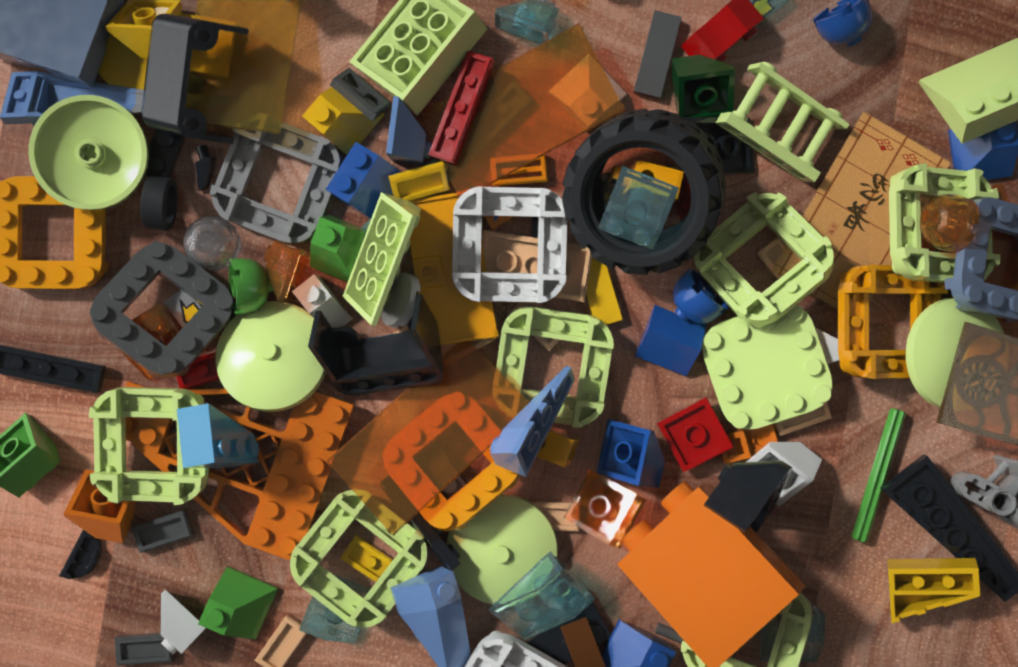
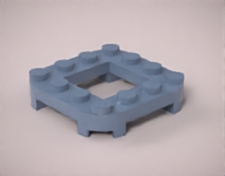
M992 197L968 200L959 212H954L951 223L959 224L954 276L953 278H945V290L951 289L952 296L957 303L956 308L960 311H973L1007 319L1006 322H1018V291L984 282L990 229L1016 236L1015 240H1018V205Z

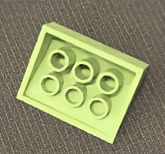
M399 0L350 60V63L390 96L400 97L406 107L418 116L465 58L467 51H470L486 32L487 28L475 11L458 0Z
M1018 38L919 80L920 86L962 144L1018 120Z
M381 192L343 294V297L372 326H377L383 308L390 300L391 287L394 280L399 276L400 263L410 247V237L413 229L419 223L421 211L411 201Z

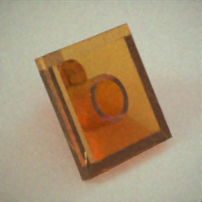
M274 240L273 245H269L265 252L264 261H267L265 268L278 302L292 305L296 300V296L292 291L301 284L310 252Z

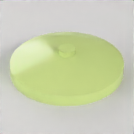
M77 95L55 103L40 116L32 130L29 141V161L37 182L51 197L76 209L102 210L122 203L140 186L148 168L149 148L141 125L123 106L101 96Z
M954 298L943 299L928 306L912 325L906 345V365L912 384L928 403L938 408L942 404L964 322L1004 334L995 316L973 311H960L956 308L957 303ZM983 334L977 336L966 347L958 365L970 356L987 355L996 351L999 348V341L996 338ZM1003 341V351L993 359L1002 366L1005 372L1007 344ZM974 363L971 364L970 370L974 369ZM992 366L989 367V370H990L991 372H992V370H993V367H992ZM966 367L962 371L964 374L968 373ZM981 372L982 377L987 376L985 372ZM998 373L991 374L989 377L998 375ZM987 378L983 382V388L990 391L996 379H993L986 389ZM975 380L969 383L968 385L972 386L977 384L978 382ZM953 381L951 393L952 410L965 411L973 409L972 406L966 404L957 395ZM964 384V385H963V387H962L963 390L965 389V387L967 386V384ZM987 394L984 395L983 400H986Z
M268 301L256 312L236 315L222 332L216 349L217 373L227 392L246 407L262 412L284 411L308 399L320 386L326 374L308 348L314 318L303 308L282 301Z
M503 493L469 521L467 527L459 531H449L446 545H453L460 554L458 560L461 564L453 570L456 582L465 592L482 602L494 605H512L525 601L537 594L546 585L554 571L557 560L555 531L545 513L523 497Z

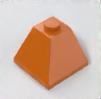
M85 469L67 505L64 517L97 539L123 543L133 521L136 501L122 500L119 503L107 501L108 498L99 491L96 484L92 485L90 474L95 471Z

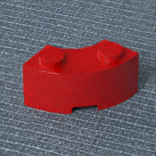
M732 0L707 23L695 31L681 45V48L688 56L703 55L723 62L727 58L725 53L741 39L745 42L748 41L759 31L756 26L764 17L749 0Z

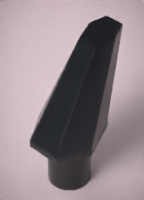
M207 145L196 147L199 161L195 163L198 191H203L209 187L216 160L215 157H210Z

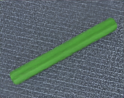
M894 408L889 410L852 532V538L857 541L866 543L869 539L883 493L880 487L886 483L906 417L904 411Z

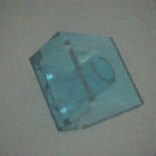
M622 166L598 229L653 250L679 187Z

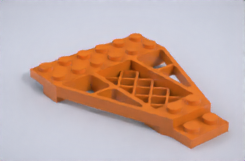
M127 381L125 386L150 388L133 381ZM225 388L187 389L200 395L229 394ZM316 390L304 402L293 407L285 430L252 419L251 413L253 409L246 407L244 414L241 415L210 404L235 422L240 423L242 427L245 426V429L253 433L252 428L265 432L266 434L258 438L255 437L257 443L259 440L270 435L277 450L264 456L258 443V462L261 461L268 476L256 482L248 468L253 464L242 465V467L231 472L227 468H221L222 472L209 468L208 478L214 479L218 483L212 503L201 493L193 499L243 544L290 560L294 548L310 530L355 404ZM126 417V440L131 441V444L161 471L176 472L169 466V464L177 466V451L171 441V438L177 436V432L170 435L175 420L173 418ZM166 445L170 453L164 451ZM276 454L270 469L266 458ZM244 470L248 481L234 477L232 474ZM267 480V481H266V484H265V487H262V486L257 485V484H259V483H261V482ZM225 485L236 487L259 497V503L248 534L244 533L217 508Z

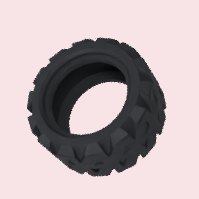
M639 109L627 111L615 118L613 117L586 138L575 151V155L567 166L563 181L565 189L562 196L566 220L570 219L571 232L583 249L588 247L595 260L611 269L618 266L624 273L647 275L649 271L663 273L679 267L684 260L693 258L706 245L708 238L715 230L725 200L726 179L723 174L724 166L717 148L708 141V135L695 123L681 119L679 114L662 109L650 111ZM631 148H650L671 157L681 167L690 185L691 206L688 214L673 227L658 232L636 231L620 223L608 210L601 191L603 169L610 157Z

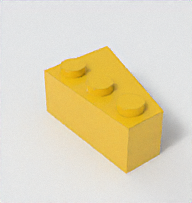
M976 558L887 559L891 624L899 622L900 619L908 616L921 615L937 607H947L980 596L979 568Z

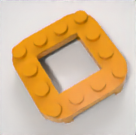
M14 176L0 181V282L8 287L19 289L92 288L102 278L104 273H107L109 262H105L106 209L92 211L74 208V261L22 260L23 207H27V205H67L51 197L40 186L35 176Z
M860 265L843 272L840 275L838 288V355L841 370L857 378H910L906 365V350H869V294H910L911 330L917 317L928 306L940 301L941 294H948V289L945 290V283L907 279L902 275L895 274L892 270V265Z
M459 392L438 400L394 436L383 452L385 468L390 477L431 526L442 531H459L467 527L469 521L506 490L512 489L518 482L520 475L495 464L490 448L493 440L500 436L501 430L475 400ZM457 424L491 464L451 498L446 500L414 459Z

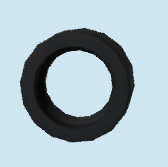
M150 176L146 179L142 190L141 220L146 229L168 231L172 228L177 213L178 192L176 182L173 178Z

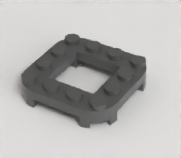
M155 241L140 249L93 300L90 316L97 333L103 339H107L145 368L151 376L158 379L159 377L172 378L187 373L190 370V365L218 333L228 325L232 319L233 299L225 285L178 249ZM158 275L160 277L163 275L202 305L167 346L123 314Z

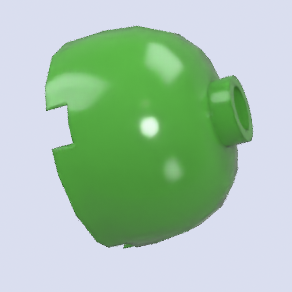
M247 258L230 259L229 291L233 298H236V302H233V313L238 315L256 312L267 302L268 293L273 292L272 276H267L265 268L257 261Z

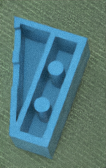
M207 403L177 409L183 468H230L258 463L259 446L255 440V435L212 405Z

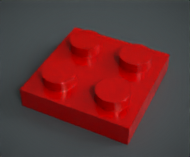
M707 396L657 422L683 472L734 447Z

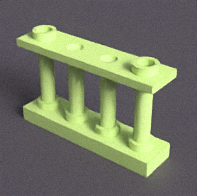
M767 62L749 65L747 70L757 76L737 111L721 113L715 123L800 181L815 182L821 172L813 168L814 163L812 161L831 129H847L849 123L842 119L843 115L832 108L827 109L777 74V69ZM767 83L779 93L760 125L753 127L747 123L748 118L746 116ZM790 99L801 108L782 140L775 142L769 138V130L787 100ZM811 114L823 123L803 156L797 157L791 153V145Z

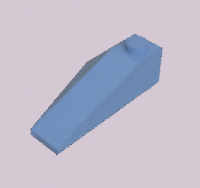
M565 366L502 430L500 436L493 440L490 452L496 465L527 477L575 381L571 367Z
M438 566L390 587L398 614L414 632L413 634L428 651L438 667H464L471 657L462 598L454 572Z

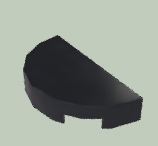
M82 530L59 576L73 579L83 577L92 572L99 564L102 555L100 539Z

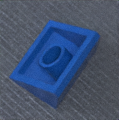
M654 305L635 357L687 376L701 351L706 324L695 323L690 319L686 322L677 313Z

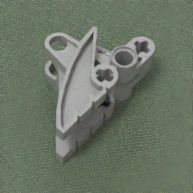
M994 455L993 459L997 468L987 479L966 471H959L951 477L950 486L958 496L977 507L995 513L996 517L1018 529V460ZM966 482L973 486L970 490L965 486Z

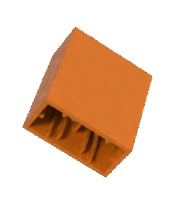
M684 481L660 503L669 513L660 524L653 528L644 519L624 536L621 543L629 550V553L617 565L707 667H719L794 600L806 586L751 527L748 528L746 533H743L704 506V503L715 490L710 483L698 486L694 490Z

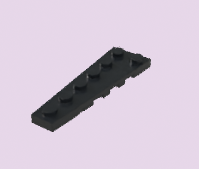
M923 454L880 487L889 498L956 558H976L979 568V579L1003 601L1006 602L1018 593V572L927 455Z

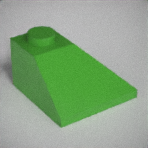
M331 215L321 216L311 241L310 267L348 282L367 230Z
M227 566L206 604L198 625L224 636L256 639L278 587Z

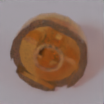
M942 194L931 199L924 207L920 216V230L923 239L929 245L941 251L958 252L966 248L975 236V234L971 233L974 224H979L980 218L977 205L974 200L959 194Z

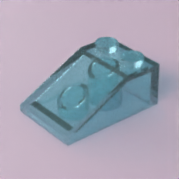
M550 551L495 602L489 610L520 638L526 640L576 618L595 598L583 581Z

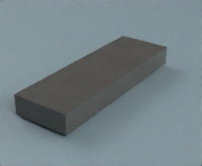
M657 10L654 11L633 93L660 100L682 17Z

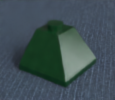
M703 55L672 58V84L676 112L681 115L680 118L719 117L721 113L734 111L735 67L733 65Z

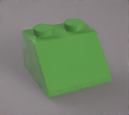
M27 413L23 414L0 435V487L18 498L26 491L32 489L42 477L61 462L56 444Z

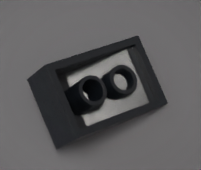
M718 117L681 118L695 123L708 135V141L717 148L722 160L724 176L755 173L753 148L717 125L715 122ZM748 118L747 123L751 125L750 118ZM666 155L668 168L683 171L671 157ZM685 173L683 174L682 179H687Z

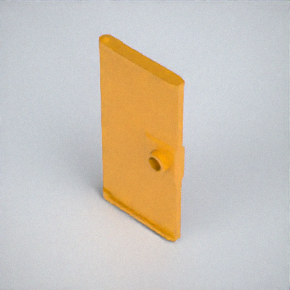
M467 190L411 201L421 209L419 223L413 229L410 237L415 277L419 280L420 292L418 294H422L437 321L441 346L479 339H496L499 337L492 301L478 302L470 300L458 291L452 278L453 210L459 197ZM481 239V272H487Z

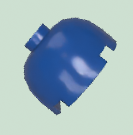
M841 0L837 2L838 6L830 11L828 7L817 14L813 21L821 37L834 45L846 43L847 47L863 40L862 35L869 30L873 20V12L869 0Z
M688 269L675 283L673 289V301L677 306L675 312L686 322L690 319L699 324L709 323L717 319L729 308L720 296L716 297L713 289L695 270L690 271Z

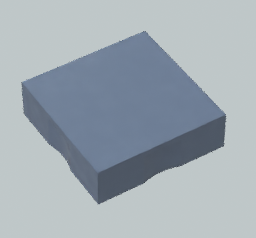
M0 0V59L25 67L43 69L56 77L92 88L106 53L107 41L110 35L106 25L123 7L125 0Z

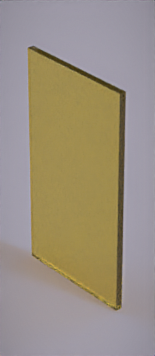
M198 0L195 19L239 26L249 29V32L246 35L219 30L217 43L212 49L207 51L192 49L185 108L200 111L206 118L207 126L281 134L301 0Z

